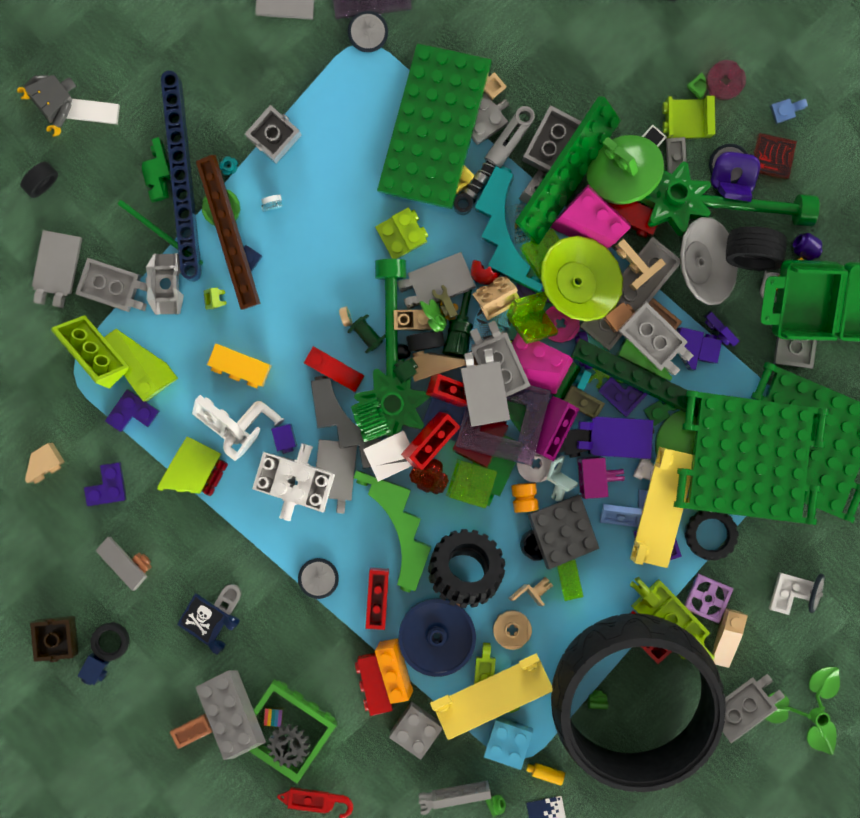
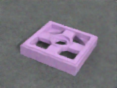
M697 573L684 606L690 612L719 624L734 588ZM709 582L710 586L707 591L697 590L699 584ZM718 586L723 591L724 601L718 599L715 595ZM707 595L712 596V600L710 602L705 601V597ZM693 597L701 599L702 605L699 611L692 604ZM710 606L720 607L717 612L707 614Z

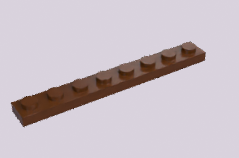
M209 155L197 160L196 164L240 309L245 310L261 303L216 155Z

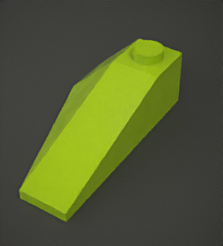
M114 329L104 337L129 366V370L124 376L142 401L148 402L178 379L166 362L118 329Z

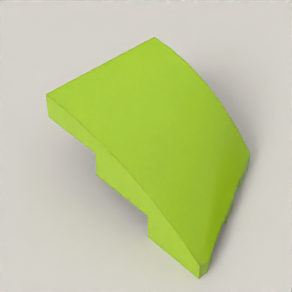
M187 436L166 470L157 489L160 491L172 489L176 490V492L188 491L200 494L213 468L220 459L221 453Z

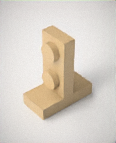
M624 239L615 246L617 254L622 259L626 258L630 263V269L635 274H640L629 285L633 291L637 290L666 265L662 258H660L649 268Z

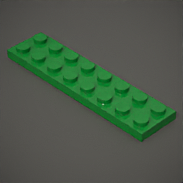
M598 96L515 221L535 244H540L552 223L556 220L587 173L591 161L595 160L598 156V151L602 148L603 141L607 137H611L621 122L619 116L603 96Z

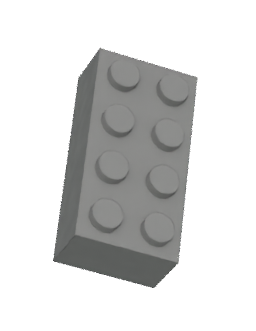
M228 670L196 687L223 760L234 759L266 743L238 670Z

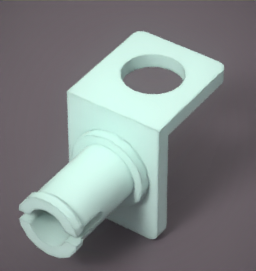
M560 456L552 461L547 480L555 484L551 495L552 499L555 498V501H563L565 491L569 492L578 485V482L560 472L564 456Z

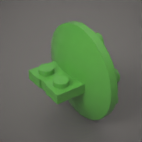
M625 135L614 139L607 137L603 141L602 148L598 151V156L588 166V184L608 203L629 204L640 201L658 186L663 177L664 160L662 153L655 143L641 136Z

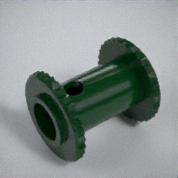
M368 314L360 317L348 330V333L355 331L369 347L365 353L375 350L386 338L385 334L380 337L366 322V319L369 317Z

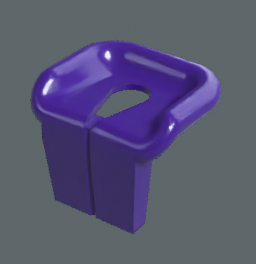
M737 152L722 153L716 159L711 176V184L724 198L751 202L752 192L755 189L760 172V161L757 157L750 154ZM739 167L742 169V174L736 184L731 183V172L734 168Z

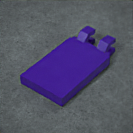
M594 417L592 422L578 421V429L591 430V442L577 441V449H588L593 456L651 459L654 420Z

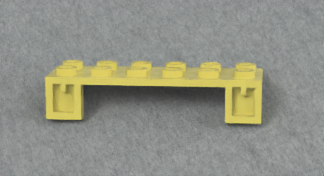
M659 447L630 556L634 563L640 565L647 563L668 568L684 509L673 507L674 501H676L679 479L677 470L678 468L691 470L693 455ZM688 475L686 479L684 502L686 501L690 485V476Z
M536 653L519 661L518 664L457 693L439 698L431 702L430 705L433 711L436 712L447 739L450 740L551 693L553 688Z

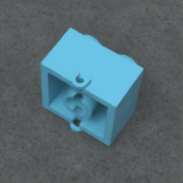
M497 717L484 758L521 770L533 734V728L519 724V721L515 719L510 721Z

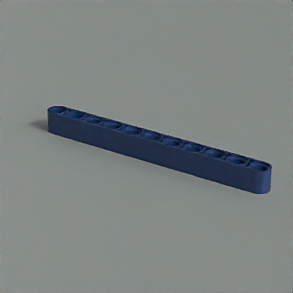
M166 71L161 76V87L180 271L184 278L195 282L200 279L202 270L183 88L178 75L173 71ZM170 79H176L173 85H167ZM172 98H178L175 104H169ZM179 116L177 123H171L173 117ZM176 135H181L179 142H173ZM178 154H183L181 161H175ZM180 173H185L183 180H177V176ZM186 191L187 197L183 200L179 199L180 193ZM189 210V216L182 219V212ZM191 229V235L188 238H184V231ZM193 248V254L190 257H186L185 251ZM195 267V274L188 276V269Z

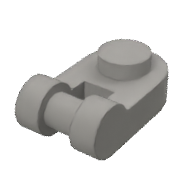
M235 584L225 586L214 606L231 615L242 595L240 587ZM223 601L229 604L228 608L221 605Z

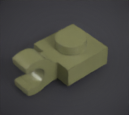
M444 285L441 286L443 290L441 295L432 290V295L442 301L443 305L440 308L444 316H449L450 319L456 317L458 314L447 294L446 287Z

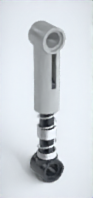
M522 106L516 111L513 118L484 157L486 163H483L481 170H478L474 175L471 184H468V188H465L464 191L455 197L453 208L457 214L466 215L471 211L476 202L475 199L478 197L477 194L480 190H483V186H486L495 167L501 168L532 125L535 114L530 107ZM527 114L529 120L523 122L520 120L519 115ZM516 126H517V127H518V130H517L516 133L513 135V137L511 138V140L508 141L507 139L509 138V136L511 135V133L514 131V129H515ZM466 200L469 206L462 209L458 206V202Z

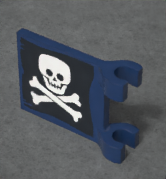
M196 593L177 625L208 645L210 650L218 655L226 646L224 642L216 640L223 626L225 625L232 631L234 627H237L240 620L235 616L226 614Z

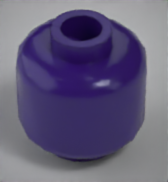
M810 233L798 235L793 242L794 253L799 257H803L806 261L818 258L822 254V241Z

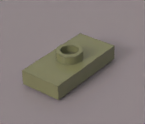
M570 385L562 399L579 408L580 412L591 418L598 417L605 403L573 385Z

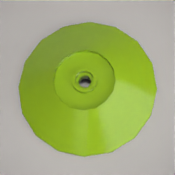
M582 236L563 238L548 249L542 261V285L546 296L558 311L571 319L588 322L604 318L616 308L622 296L623 276L618 261L604 245L592 238Z

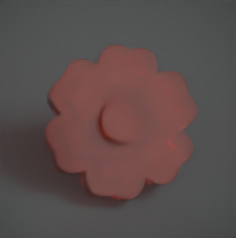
M432 459L423 470L413 467L409 474L411 482L417 484V488L426 493L430 491L434 494L443 493L449 482L448 476L442 473L443 464L437 459Z

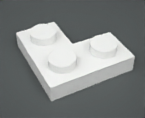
M779 572L769 609L789 615L794 597L809 601L811 596L810 590L813 589L815 582Z

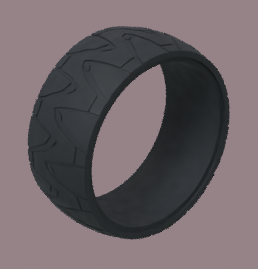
M629 613L611 616L594 623V625L583 630L569 644L558 663L553 677V691L551 693L552 716L562 744L571 758L587 774L612 788L630 792H650L674 786L676 783H680L696 773L708 761L720 741L725 723L726 702L723 692L724 687L718 669L709 653L693 635L666 619L648 614ZM640 646L663 648L683 656L699 669L701 695L693 718L678 736L658 748L639 753L611 751L594 744L584 737L570 719L572 700L585 674L599 661L617 651Z

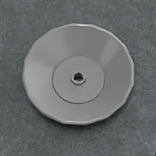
M700 217L689 225L683 236L680 251L681 270L687 287L696 299L707 305H717L730 296L736 283L738 267L732 266L726 261V246L729 233L723 224L712 217Z

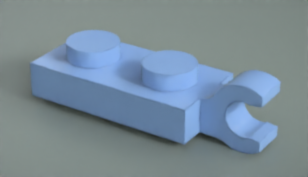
M603 504L600 522L638 527L642 509Z

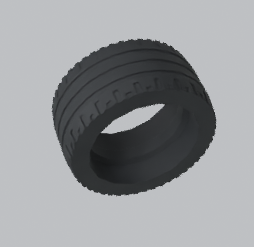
M748 226L733 229L730 231L727 239L726 261L730 265L741 269L754 271L776 270L781 268L785 260L787 238L783 233L765 227Z

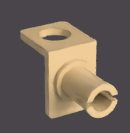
M544 577L534 587L524 584L509 597V600L514 601L527 591L537 605L543 607L545 604L540 596L552 588L553 585Z

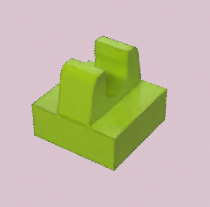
M209 288L203 291L206 310L226 305V301L219 300V295L225 294L224 290Z

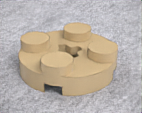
M509 610L497 616L493 624V634L496 641L502 647L516 650L523 647L529 641L532 627L526 615L516 610ZM510 625H514L515 628H518V631H515L514 635H510V632L507 631V628H510Z

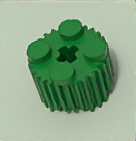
M372 397L351 406L354 419L361 430L364 442L371 441L390 432L377 397Z

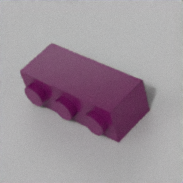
M552 396L530 439L527 449L554 461L580 409L569 402Z

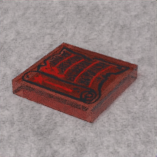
M759 133L754 151V156L760 161L759 174L789 179L797 141Z

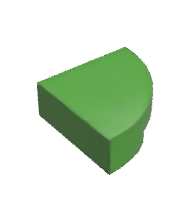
M702 72L687 85V88L699 100L704 97L707 88L706 78Z

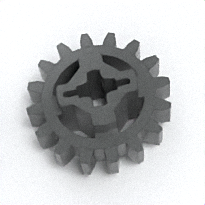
M288 724L286 729L283 725L279 727V730L275 729L272 732L273 735L268 739L271 743L267 745V748L272 749L269 756H275L273 761L279 760L280 766L286 763L287 768H290L292 763L295 767L298 766L299 762L302 763L305 760L304 756L309 754V751L306 749L311 746V744L306 743L309 736H303L305 730L303 729L299 732L298 726L296 725L294 728H291V724ZM289 734V736H287V737H285V736L280 737L281 735Z

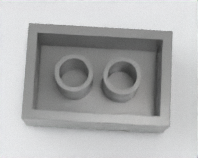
M550 105L521 161L547 174L581 121Z

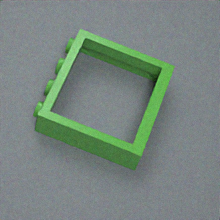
M274 679L254 708L256 716L274 691L327 726V729L300 769L293 765L287 768L286 763L280 766V761L274 762L275 756H269L271 750L264 745L249 751L298 784L336 727L337 721L335 720L336 718L331 716V713L322 712L316 703L306 701L301 693L295 690L294 692L287 688L288 685Z

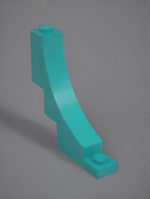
M496 166L475 205L477 212L490 218L481 236L482 240L497 247L488 267L490 266L492 271L500 273L502 276H507L510 280L541 294L543 290L542 281L534 276L528 277L531 267L517 252L507 230L506 202L514 176L507 167L501 166L499 168Z

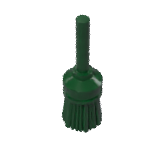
M472 290L463 294L460 314L457 315L456 319L449 322V334L442 351L445 355L464 358V353H468L469 337H471L470 331L473 329V324L468 321L467 313Z

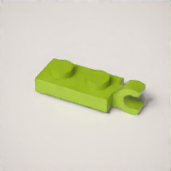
M490 643L482 644V657L476 656L474 684L495 674L496 659L490 657Z

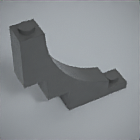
M326 376L314 377L315 380L311 381L317 429L337 426L340 449L359 446L362 469L371 468L363 449L382 440L376 438L364 442L360 428L348 418L340 407L332 388L331 379H326ZM402 459V460H398V461H394V462H390V463H386V464L406 462L407 460H406V459Z

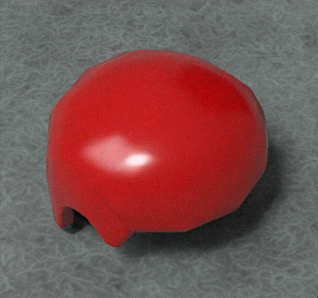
M472 261L471 276L475 282L481 285H490L500 276V273L492 271L490 266L484 269L480 261Z

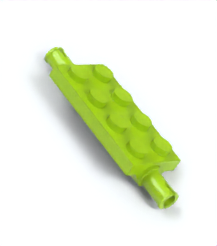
M640 577L634 579L639 586L633 581L630 583V586L640 595L631 605L637 613L654 615L677 624L700 642L712 660L715 659V655L705 647L704 643L705 638L710 632L659 579L649 588Z

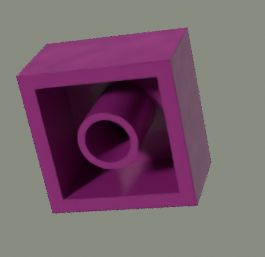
M604 457L577 458L580 495L584 499L609 497L607 482L625 480L623 475L616 476L624 474V469L606 470V459Z

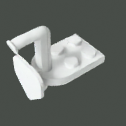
M201 395L195 400L192 415L225 439L223 443L224 452L234 461L244 455L257 439L261 428L257 427L250 435L246 430L261 412L275 423V426L280 425L284 421V418H281L279 414L265 403L256 401L236 423L229 417L226 411L219 410L209 398H204ZM240 443L242 446L238 452L231 447L233 444Z

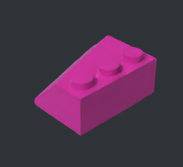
M587 185L556 218L550 228L569 237L582 236L592 238L605 247L610 248L631 228V225L608 202L604 201L590 185Z
M518 331L512 345L531 385L523 390L556 394L573 359L569 355Z

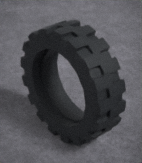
M698 511L694 516L690 517L689 523L686 524V543L694 554L703 559L716 561L725 558L729 553L733 552L734 546L738 543L737 536H739L736 528L737 525L728 514ZM717 519L725 525L727 530L725 543L716 550H706L698 544L696 531L704 520Z

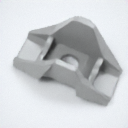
M154 253L146 266L147 301L155 315L180 314L184 295L179 291V274H181L179 254ZM168 278L171 281L169 289L161 288L160 282L162 279Z

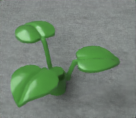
M824 667L814 672L811 676L809 689L816 693L815 697L819 708H814L807 714L788 707L789 699L784 694L785 698L775 704L778 710L768 716L766 720L772 723H783L788 719V711L807 717L816 724L807 731L806 738L808 744L815 750L833 755L837 739L836 728L830 721V716L824 712L825 707L822 705L820 696L824 699H830L838 693L840 687L839 668Z

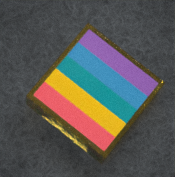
M265 706L263 726L279 728L282 725L284 708Z

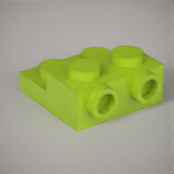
M409 207L375 226L392 259H398L426 244V238L429 237L425 228L419 227L417 213L415 210L411 211Z

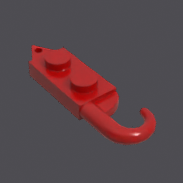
M293 787L277 795V798L285 803L288 809L327 813L332 810L335 802L345 803L348 808L346 813L339 815V818H346L353 811L352 800L345 795Z

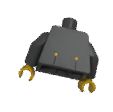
M54 75L33 76L24 87H19L17 92H24L21 99H31L49 123H53V125L47 126L46 131L50 132L54 129L55 132L52 137L59 136L61 133L60 127L65 122L72 106V99L68 92L75 88L76 85L70 77L60 83Z

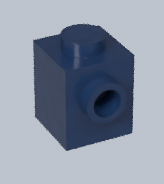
M91 653L81 668L78 677L82 678L81 681L87 685H95L99 681L102 682L107 674L105 669L110 661L99 659L94 653Z

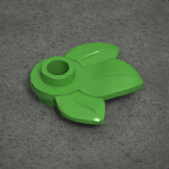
M430 299L428 305L420 301L425 315L429 318L428 324L435 332L443 331L447 325V320L441 313L437 302Z

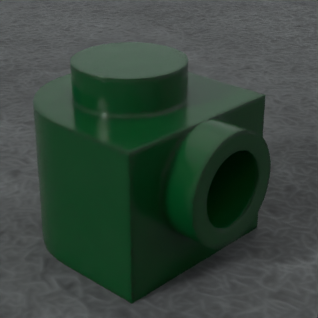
M413 358L406 361L402 359L394 364L395 369L393 372L401 384L418 374L416 371L418 366Z

